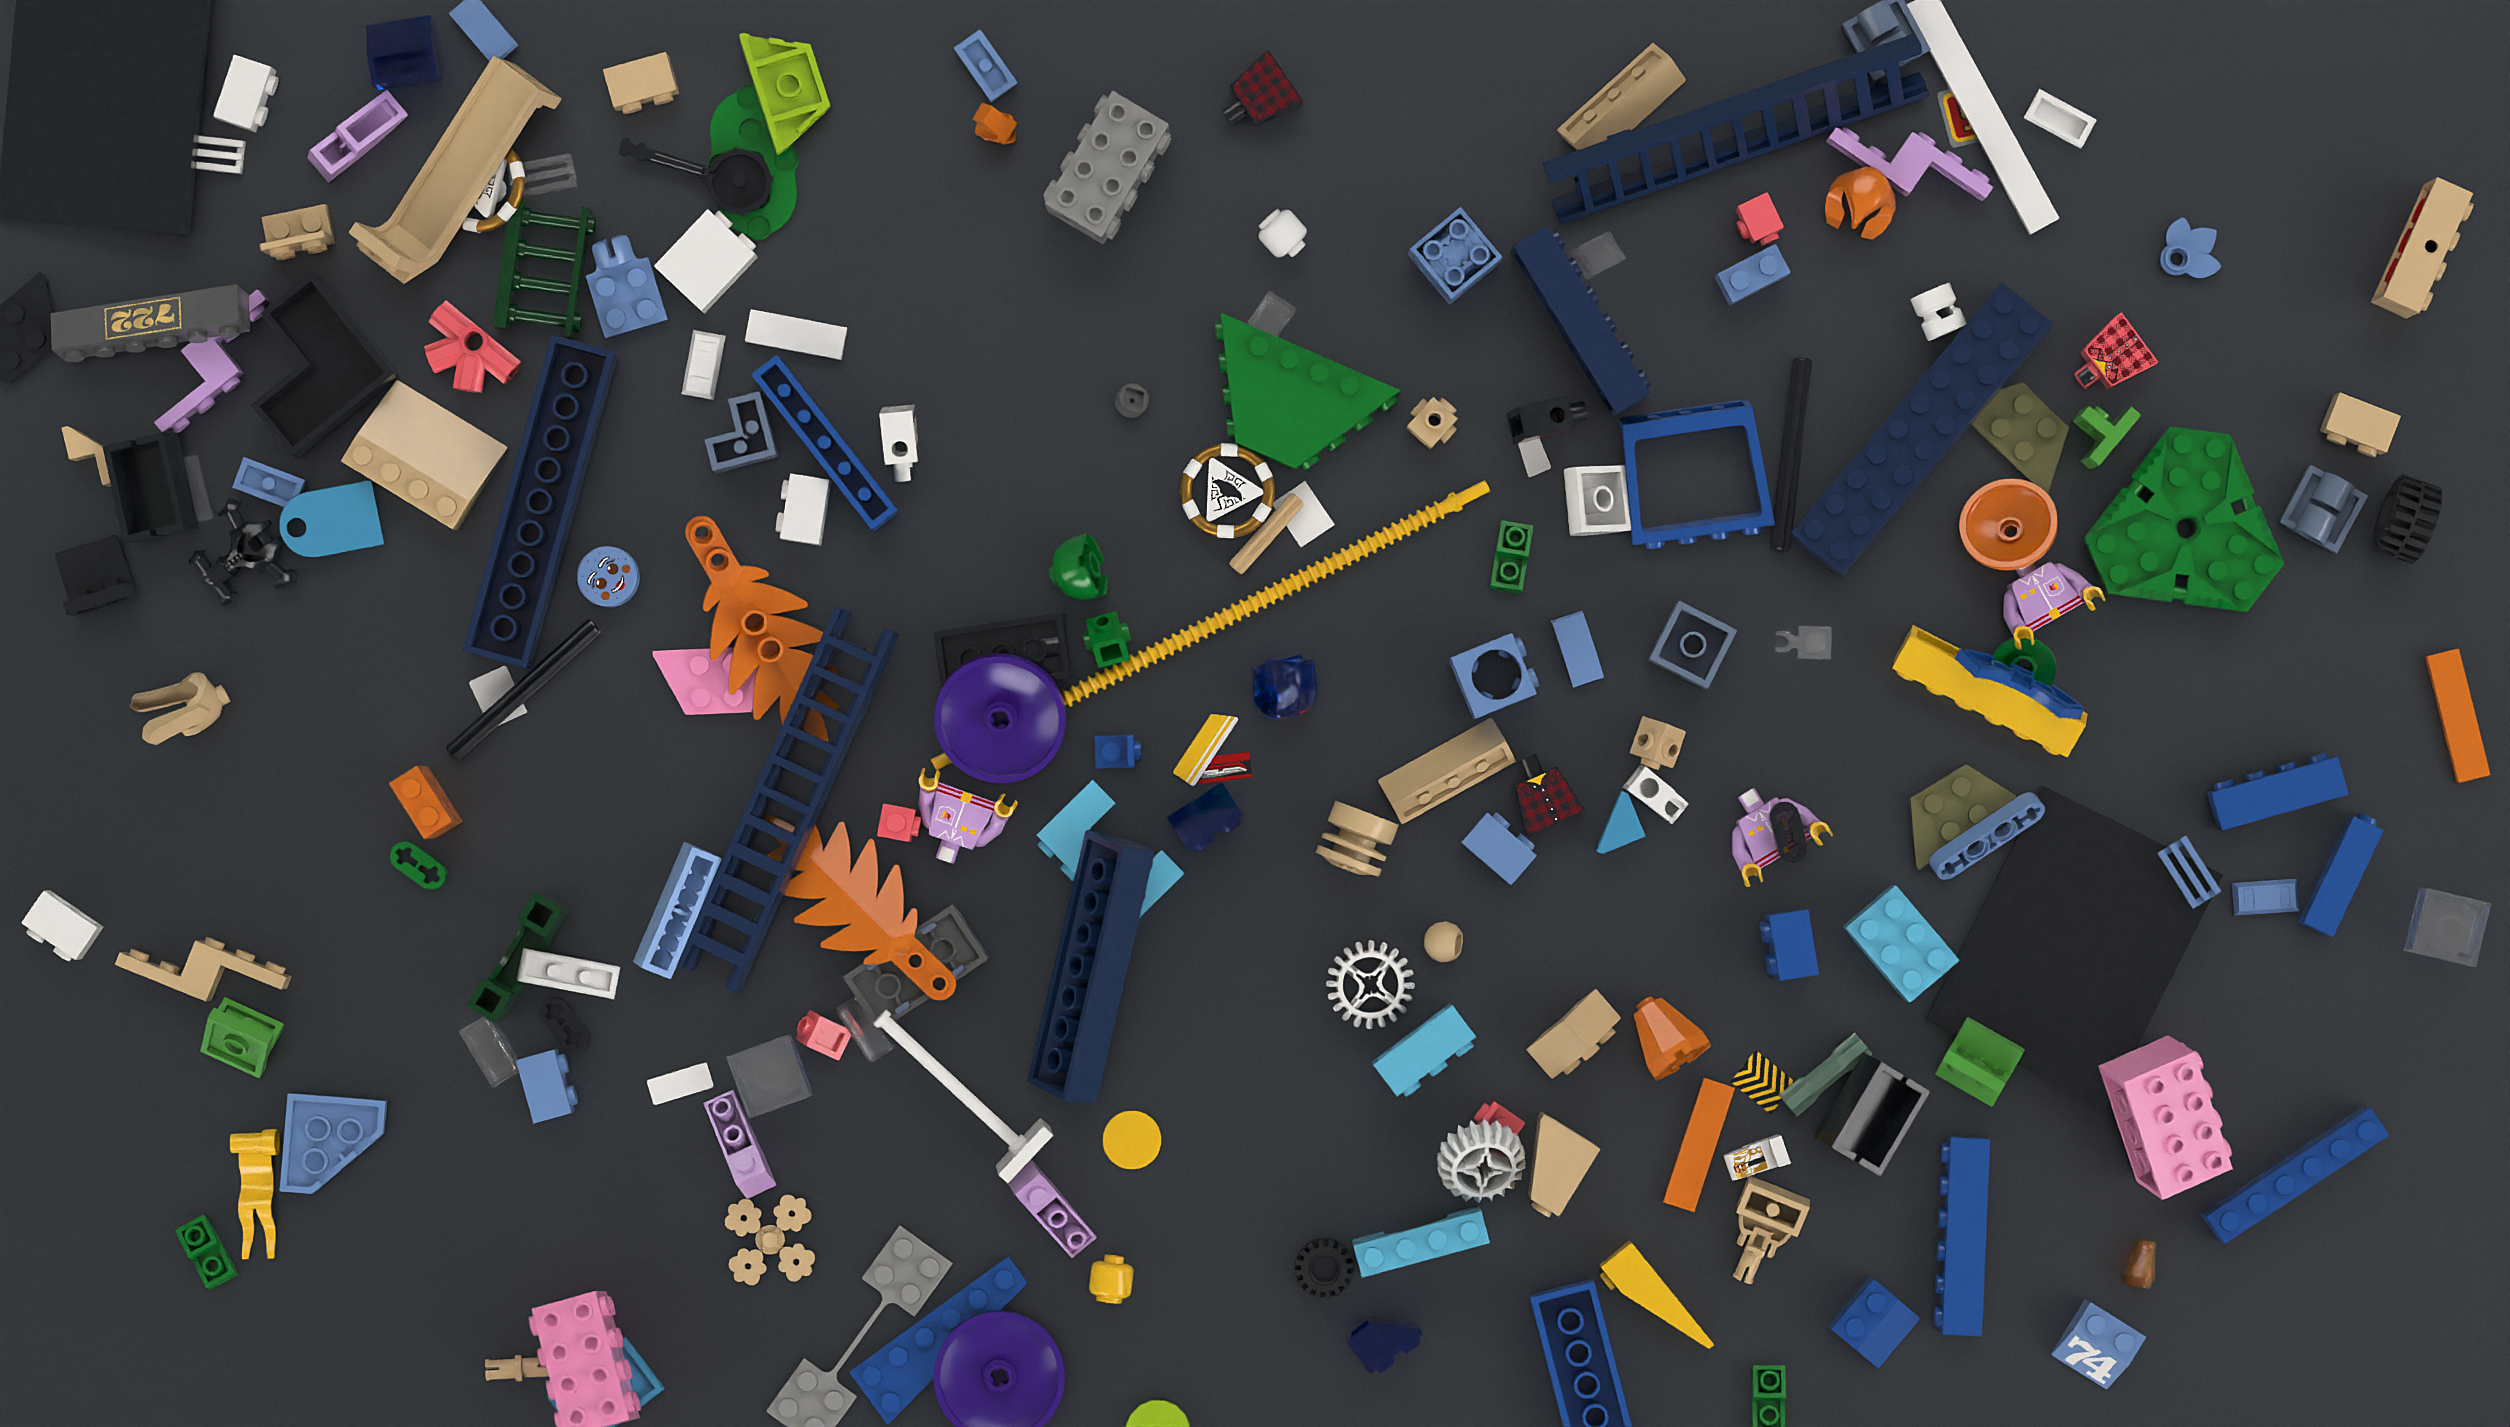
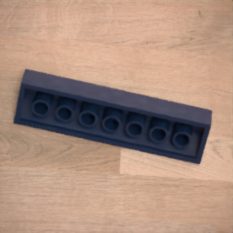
M1087 830L1083 839L1027 1082L1064 1101L1096 1103L1155 851L1137 842Z

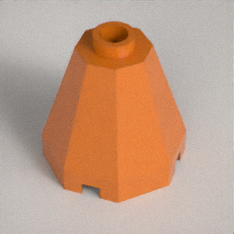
M1650 996L1636 1005L1638 1011L1634 1014V1019L1648 1070L1655 1081L1681 1069L1680 1065L1686 1061L1689 1064L1711 1047L1704 1032L1663 998L1660 997L1654 1000Z

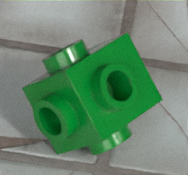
M1117 611L1085 619L1088 633L1082 634L1087 653L1094 652L1098 668L1130 660L1126 642L1132 641L1127 622L1120 624Z

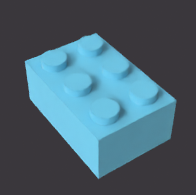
M1896 885L1889 886L1842 926L1903 1000L1908 1003L1913 1001L1960 961Z
M1449 1003L1372 1061V1063L1396 1096L1403 1093L1407 1097L1421 1086L1418 1080L1429 1073L1433 1077L1446 1068L1448 1065L1445 1060L1455 1053L1460 1057L1474 1046L1471 1040L1476 1036L1453 1005Z

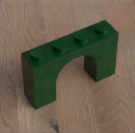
M544 891L534 892L517 920L521 925L512 943L493 972L488 977L482 978L466 1007L493 1023L504 1021L527 984L526 982L517 981L523 948L546 952L570 912L571 907Z

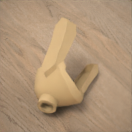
M195 672L184 678L180 683L134 694L130 708L138 712H147L186 701V707L154 718L143 726L142 739L147 743L158 745L180 732L185 736H191L203 731L219 718L223 705L231 702L222 685L214 688L203 673Z

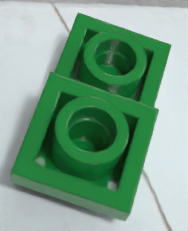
M1501 520L1489 589L1522 594L1533 525Z
M203 1214L175 1230L188 1258L193 1260L206 1289L212 1290L239 1275L206 1215Z
M1753 1365L1752 1427H1786V1366Z

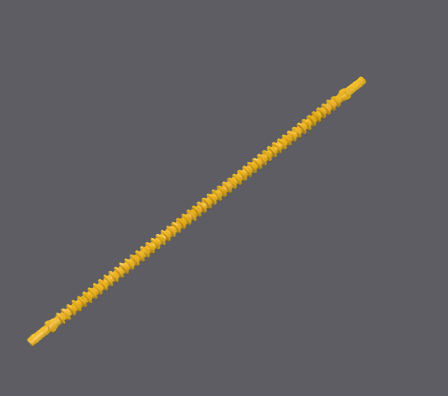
M1483 480L1458 494L1452 492L1448 494L1444 501L1440 503L1434 501L1433 507L1426 505L1425 510L1421 512L1418 509L1415 516L1408 514L1407 520L1400 518L1399 524L1392 522L1391 528L1383 527V532L1375 531L1373 537L1367 535L1366 540L1363 542L1358 539L1357 545L1349 544V549L1341 548V553L1336 554L1333 552L1331 558L1328 559L1325 556L1323 558L1324 561L1321 563L1315 561L1314 567L1307 565L1306 571L1299 569L1298 575L1294 576L1291 573L1288 580L1282 578L1280 584L1273 582L1272 588L1265 586L1264 592L1260 593L1257 590L1256 596L1248 595V600L1243 601L1240 599L1239 604L1236 606L1231 603L1230 609L1222 608V613L1214 612V617L1209 618L1206 616V621L1201 623L1198 620L1197 625L1194 627L1188 625L1189 629L1187 631L1180 629L1179 635L1172 633L1171 639L1164 637L1163 643L1155 642L1153 648L1146 646V651L1138 650V655L1135 657L1130 654V660L1121 662L1119 665L1113 664V668L1109 670L1105 667L1103 673L1095 672V677L1087 676V681L1082 682V680H1079V685L1077 686L1071 684L1069 690H1061L1065 705L1072 707L1073 701L1076 700L1080 703L1081 697L1089 698V693L1094 692L1097 694V689L1102 687L1105 690L1107 684L1110 683L1113 686L1115 685L1114 681L1117 679L1123 681L1124 675L1131 677V672L1136 671L1139 673L1140 668L1143 666L1148 668L1150 662L1157 664L1158 658L1165 660L1166 654L1173 656L1174 650L1182 651L1184 645L1191 647L1192 641L1199 643L1200 637L1203 636L1207 639L1208 633L1216 634V629L1224 630V625L1229 624L1232 626L1234 620L1237 619L1240 622L1242 620L1241 617L1244 615L1250 617L1251 611L1258 613L1259 607L1266 609L1267 604L1271 602L1274 605L1277 598L1284 600L1285 594L1292 596L1293 590L1300 592L1301 586L1305 585L1308 588L1309 582L1317 583L1319 577L1326 579L1327 573L1334 575L1335 569L1343 570V565L1351 566V561L1356 560L1359 562L1361 556L1364 555L1367 558L1369 556L1368 553L1371 551L1377 553L1378 547L1385 549L1386 543L1393 545L1394 539L1401 541L1404 534L1410 536L1412 530L1419 532L1420 526L1427 528L1428 522L1435 524L1436 518L1444 519L1445 514L1462 510V505L1490 492L1486 481ZM945 752L931 759L936 770L953 763Z

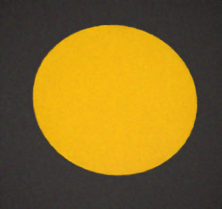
M1125 1111L1114 1116L1106 1125L1103 1133V1147L1108 1158L1117 1166L1125 1169H1139L1150 1164L1158 1155L1161 1147V1133L1156 1122L1147 1114L1139 1111Z

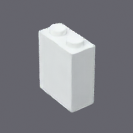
M707 209L654 265L704 314L758 258L753 252L756 245L743 233L737 237L729 229L732 223L719 210L714 215Z

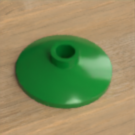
M2013 637L1997 647L1992 661H1999L2009 667L2011 663L2019 665V660L2026 659L2030 662V665L2023 668L2035 673L2033 679L2051 686L2056 675V660L2050 648L2042 641L2034 638V645H2032L2029 639L2023 638L2020 640L2022 649L2018 650L2015 647Z

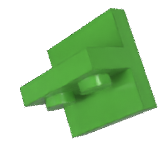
M2090 406L2081 409L2072 421L2096 440V442L2080 462L2089 469L2099 466L2139 419L2141 414L2133 407H2129L2121 411L2114 421L2110 423L2111 417L2098 406L2094 409Z
M224 997L218 1009L213 1008L208 1016L200 1052L260 1078L266 1068L268 1056L283 1031L284 1023Z
M1967 1017L1935 1075L1993 1107L2025 1049Z

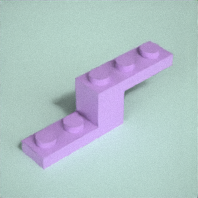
M1836 127L1826 140L1828 144L1860 166L1873 167L1884 173L1891 187L1904 196L1910 194L1928 166L1937 170L1980 201L1986 199L1993 189L1988 184L1990 179L1976 169L1970 172L1961 165L1963 162L1961 158L1948 150L1944 154L1934 147L1936 142L1922 132H1919L1918 135L1912 132L1890 163L1885 161L1887 156L1874 146H1870L1869 149L1858 142L1860 137L1846 127L1842 130Z
M258 289L249 295L251 322L261 318L262 314L260 312L271 303L267 296ZM212 337L203 343H190L181 350L205 382L154 422L161 432H181L190 424L188 419L197 411L200 414L206 412L215 404L213 398L222 391L225 394L229 393L241 383L239 378L245 373L221 345L223 340L228 343L234 338Z

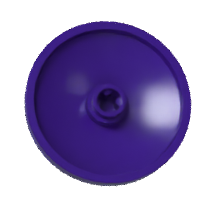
M994 653L967 661L949 676L936 702L934 724L937 738L943 751L959 769L974 778L986 782L1011 783L1024 780L1038 773L1056 755L1065 733L1066 708L1058 686L1041 667L1020 656Z
M1009 1311L985 1312L962 1322L944 1341L937 1355L934 1367V1389L938 1403L945 1416L955 1427H1043L1057 1410L1065 1385L1063 1358L1052 1336L1031 1318Z

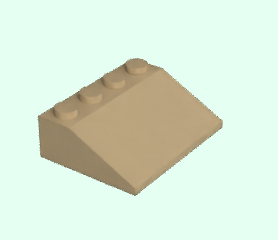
M396 380L359 430L341 462L451 529L458 531L507 452L508 447L399 380Z

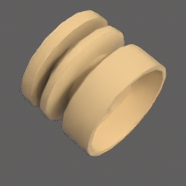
M1335 801L1328 821L1340 828L1338 835L1323 833L1322 838L1335 842L1332 850L1318 845L1315 853L1322 855L1330 864L1359 875H1375L1379 877L1382 869L1370 865L1369 861L1371 857L1385 862L1387 857L1374 848L1376 843L1392 845L1399 825Z

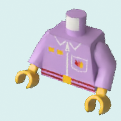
M2049 561L2039 567L2032 563L2026 567L2015 569L2020 578L2007 585L2008 590L2004 594L2003 618L2012 635H2014L2015 647L2021 650V639L2027 638L2034 645L2033 631L2084 603L2082 598H2084L2087 607L2091 611L2096 609L2091 602L2094 597H2100L2104 602L2106 599L2100 588L2092 586L2081 574L2061 563L2053 564Z
M925 768L921 770L918 805L922 823L929 829V835L942 839L936 858L954 864L960 846L974 850L975 846L984 847L1001 834L1009 816H1011L1018 805V802L1015 800L1012 806H1006L1003 803L1005 794H1002L997 802L940 783L939 770H936L935 778L933 779L925 776Z
M1752 788L1738 797L1747 814L1736 820L1737 827L1732 832V855L1742 872L1746 887H1750L1748 878L1752 875L1758 876L1760 882H1763L1761 868L1780 857L1769 822V811L1778 802H1790L1797 807L1806 841L1813 838L1816 844L1821 846L1823 843L1818 838V835L1821 832H1828L1832 837L1833 833L1825 822H1820L1807 807L1788 798L1779 800L1777 797H1774L1764 803L1756 789ZM1780 807V813L1775 815L1776 821L1783 822L1785 831L1790 830L1788 819L1793 817L1792 811H1786L1784 807ZM1791 833L1786 834L1788 845L1783 847L1784 853L1800 845V843L1793 842Z

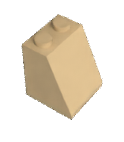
M1542 1111L1537 1117L1528 1196L1533 1200L1531 1206L1543 1215L1550 1217L1554 1213L1560 1216L1600 1151V1148Z

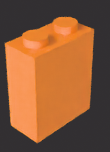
M415 766L389 783L424 839H436L463 822L428 766Z

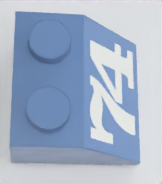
M2085 1299L2051 1355L2103 1388L2108 1389L2129 1366L2146 1336Z

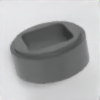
M1130 383L1124 385L1115 396L1117 410L1128 418L1140 416L1149 405L1148 393L1138 384Z

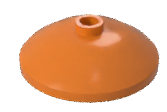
M2021 479L1997 480L1977 490L1964 505L1959 521L1960 536L1967 552L1982 565L1997 570L2020 569L2036 562L2050 549L2058 530V515L2050 496L2036 484ZM2010 531L2017 532V534L2013 537L2006 536L2007 533Z

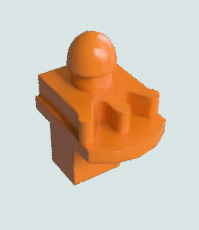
M985 103L980 105L973 117V120L977 123L975 127V134L982 137L985 141L990 140L1003 145L1012 144L1016 141L1017 135L1014 128L1017 122L1010 114L999 112L992 105Z

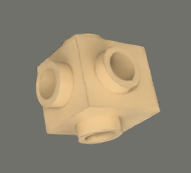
M1433 397L1429 402L1423 398L1412 410L1411 414L1415 418L1407 425L1406 429L1431 450L1439 440L1445 444L1456 432L1457 428L1453 424L1457 421V418L1453 414L1457 410L1444 398L1437 401ZM1435 416L1439 419L1440 424L1432 426L1428 418Z
M1643 716L1634 737L1630 753L1641 757L1640 764L1656 770H1659L1660 764L1673 768L1686 731Z

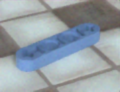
M2031 792L2018 796L1938 849L1930 858V867L1940 879L1947 880L1955 877L2040 820L2045 812L2043 803ZM2007 822L2001 830L1995 832L1999 825ZM1979 841L1974 848L1967 850L1972 843Z

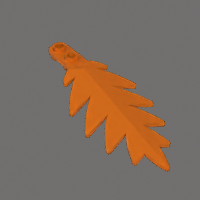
M696 516L687 523L685 537L711 580V584L704 597L703 610L708 612L718 602L711 630L710 659L715 661L737 636L729 670V693L735 694L757 668L753 687V717L755 720H759L780 696V718L783 725L813 658V654L791 647L820 642L824 632L800 621L773 615L807 608L808 602L780 588L754 582L755 580L768 577V571L754 566H740L716 523L707 516ZM700 526L707 528L703 536L695 534L696 529ZM721 554L722 561L714 564L711 562L712 556ZM830 664L828 670L838 674V669ZM819 689L815 700L837 710L838 704ZM811 708L803 725L804 730L829 742L821 713Z
M767 814L765 817L767 821L792 833L795 829L794 826L776 816ZM838 823L824 851L821 837L815 824L795 870L804 872L790 880L784 895L802 899H826L796 916L794 922L814 926L851 924L820 943L821 947L839 951H868L877 949L864 959V964L875 965L892 961L930 998L934 1000L949 998L956 989L955 976L914 937L918 922L917 909H911L903 922L904 890L900 866H893L877 896L878 860L874 840L869 839L851 871V850L845 823ZM776 838L781 846L767 856L780 862L788 843ZM913 955H919L922 959L921 965L917 968L910 965V958ZM938 977L945 980L946 985L943 990L934 988L933 982Z

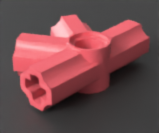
M448 301L441 304L428 321L447 337L424 346L428 362L434 373L456 366L453 389L482 393L486 370L503 384L511 380L519 371L522 362ZM479 334L483 338V344L478 350L472 351L469 349L468 341L473 335Z

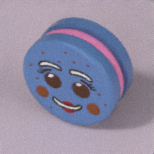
M602 546L591 550L583 557L577 571V582L580 591L590 602L603 607H617L628 602L634 596L639 586L640 573L637 563L627 552L612 546Z

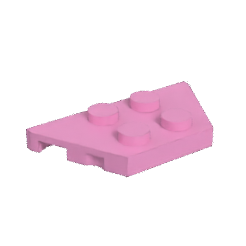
M734 647L726 648L715 661L710 659V648L653 651L655 661L686 715L752 712L753 687L757 668L736 693L732 695L728 691Z

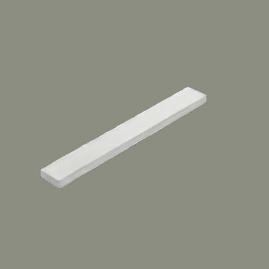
M1915 0L1907 4L1931 48L1929 52L2028 234L2031 235L2060 219L1941 1Z

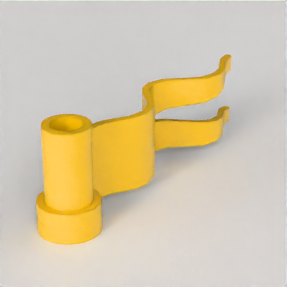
M264 1129L262 1133L231 1134L230 1151L231 1153H238L241 1173L238 1212L243 1229L242 1259H249L254 1237V1209H256L265 1231L268 1259H274L276 1228L271 1210L274 1192L272 1155H278L280 1152L278 1129Z

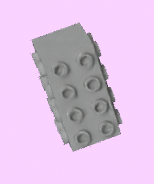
M1113 90L1109 97L1103 95L1094 109V116H1096L1092 125L1088 123L1084 125L1077 138L1078 149L1075 154L1071 151L1068 152L1060 166L1063 174L1058 182L1054 179L1050 182L1043 195L1046 201L1047 212L1104 245L1107 238L1111 240L1114 238L1122 224L1120 222L1121 219H1119L1124 210L1130 211L1138 197V191H1136L1141 182L1146 184L1155 169L1153 161L1157 154L1163 155L1172 140L1167 122Z

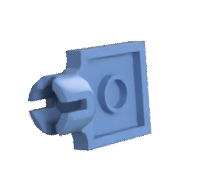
M617 235L611 238L615 256L611 254L607 239L593 244L592 253L596 262V271L587 274L586 279L604 337L608 338L668 320L649 256L637 258L626 235Z

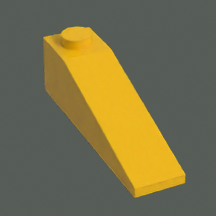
M1630 1240L1599 1264L1604 1271L1599 1276L1611 1291L1617 1287L1622 1294L1708 1349L1714 1346L1712 1341Z

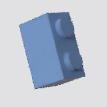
M1774 244L1718 273L1715 279L1727 303L1731 306L1787 277L1791 272L1777 245Z
M1497 812L1493 816L1485 813L1461 843L1509 885H1512L1537 856L1532 852L1535 845L1522 834L1516 838L1507 829L1511 824Z
M557 1048L516 1060L533 1124L575 1112L574 1105L578 1104V1098L574 1086H568L565 1073H569V1066L565 1054L559 1055Z

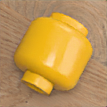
M1105 1254L1104 1260H1099L1092 1264L1089 1290L1092 1294L1096 1295V1301L1121 1304L1122 1299L1130 1296L1134 1269L1129 1264L1123 1263V1256Z

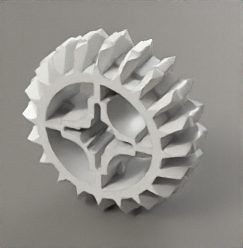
M1373 940L1368 941V950L1363 951L1360 942H1356L1355 947L1358 953L1354 955L1346 947L1343 951L1349 958L1345 962L1338 956L1334 958V961L1341 965L1339 971L1334 968H1329L1328 973L1337 976L1336 981H1326V986L1336 987L1337 992L1328 994V999L1332 1000L1339 997L1341 1001L1334 1005V1011H1339L1345 1007L1347 1011L1343 1014L1342 1019L1347 1021L1351 1014H1354L1356 1016L1354 1026L1359 1027L1361 1018L1367 1019V1029H1372V1019L1378 1018L1380 1027H1385L1383 1016L1387 1014L1395 1022L1397 1017L1392 1011L1397 1008L1400 1012L1405 1013L1407 1009L1400 1004L1401 999L1412 1001L1413 998L1409 994H1404V988L1413 989L1415 987V984L1412 982H1404V977L1413 975L1412 970L1401 971L1400 967L1408 962L1407 959L1402 958L1396 963L1394 958L1399 951L1394 948L1388 956L1385 954L1387 944L1384 942L1380 945L1379 951H1374L1375 944ZM1366 957L1382 959L1379 966L1369 973H1364L1352 965L1357 960ZM1390 966L1395 971L1398 981L1395 997L1386 991L1382 985V979ZM1381 970L1377 977L1376 985L1384 995L1377 991L1375 993L1370 991V994L1365 993L1360 999L1359 997L1363 993L1365 985L1356 974H1360L1363 978L1368 976L1370 979V975L1376 976ZM1345 973L1352 976L1359 985L1358 992L1350 1003L1343 991ZM1372 996L1378 997L1388 1004L1385 1008L1374 1012L1358 1009L1367 998Z
M1483 1119L1480 1125H1475L1473 1121H1470L1469 1127L1464 1129L1458 1125V1133H1448V1142H1441V1152L1437 1153L1438 1173L1442 1177L1443 1185L1450 1189L1455 1197L1461 1195L1465 1201H1468L1473 1196L1478 1203L1482 1197H1487L1492 1202L1493 1195L1499 1193L1504 1197L1505 1188L1514 1189V1180L1522 1179L1521 1170L1525 1169L1526 1164L1524 1147L1521 1145L1518 1135L1512 1133L1508 1125L1501 1127L1497 1120L1491 1125L1485 1119Z

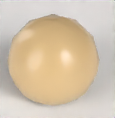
M1447 921L1439 922L1432 925L1425 933L1424 948L1433 960L1441 963L1449 962L1458 958L1461 953L1463 933L1457 925Z

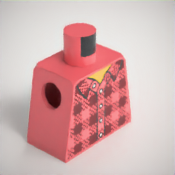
M2121 312L2113 317L2080 351L2087 364L2077 370L2074 376L2084 389L2098 379L2108 389L2154 366L2158 361Z

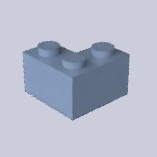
M758 391L728 399L736 431L704 439L712 471L720 473L779 457L763 394Z

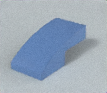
M464 0L449 13L489 61L493 56L504 59L519 46L481 0Z
M1583 611L1552 620V626L1572 686L1576 687L1604 678Z

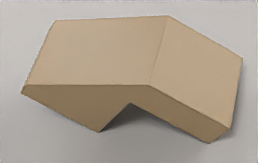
M69 426L62 427L69 460L79 461L96 457L102 485L110 487L111 483L103 445L75 428Z

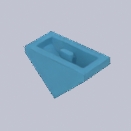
M1620 791L1595 850V852L1600 854L1645 837L1633 804L1626 792Z

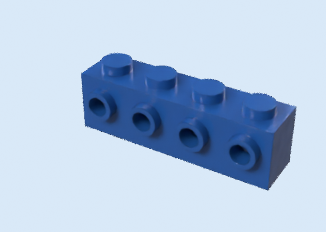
M2325 752L2308 757L2309 764L2297 767L2296 761L2276 766L2278 772L2267 776L2264 770L2245 775L2246 781L2234 785L2233 779L2213 784L2215 790L2207 792V797L2217 830H2226L2349 795L2338 757L2328 758V754Z

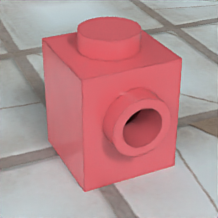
M1768 192L1737 206L1735 210L1740 221L1736 222V225L1744 240L1749 238L1751 244L1760 241L1761 245L1764 246L1780 238L1777 232H1780L1784 226Z
M883 804L877 836L911 842L912 836L918 837L922 818L916 817V809Z

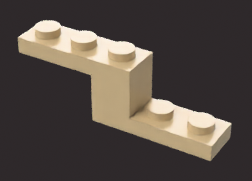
M206 937L205 941L195 940L182 974L178 973L180 967L165 961H161L160 965L148 961L150 955L132 948L130 953L120 952L115 962V965L203 1001H212L225 967L281 990L287 989L292 977L284 974L286 968L270 961H267L266 965L254 961L255 955L237 949L235 953L223 949L225 943L211 937Z

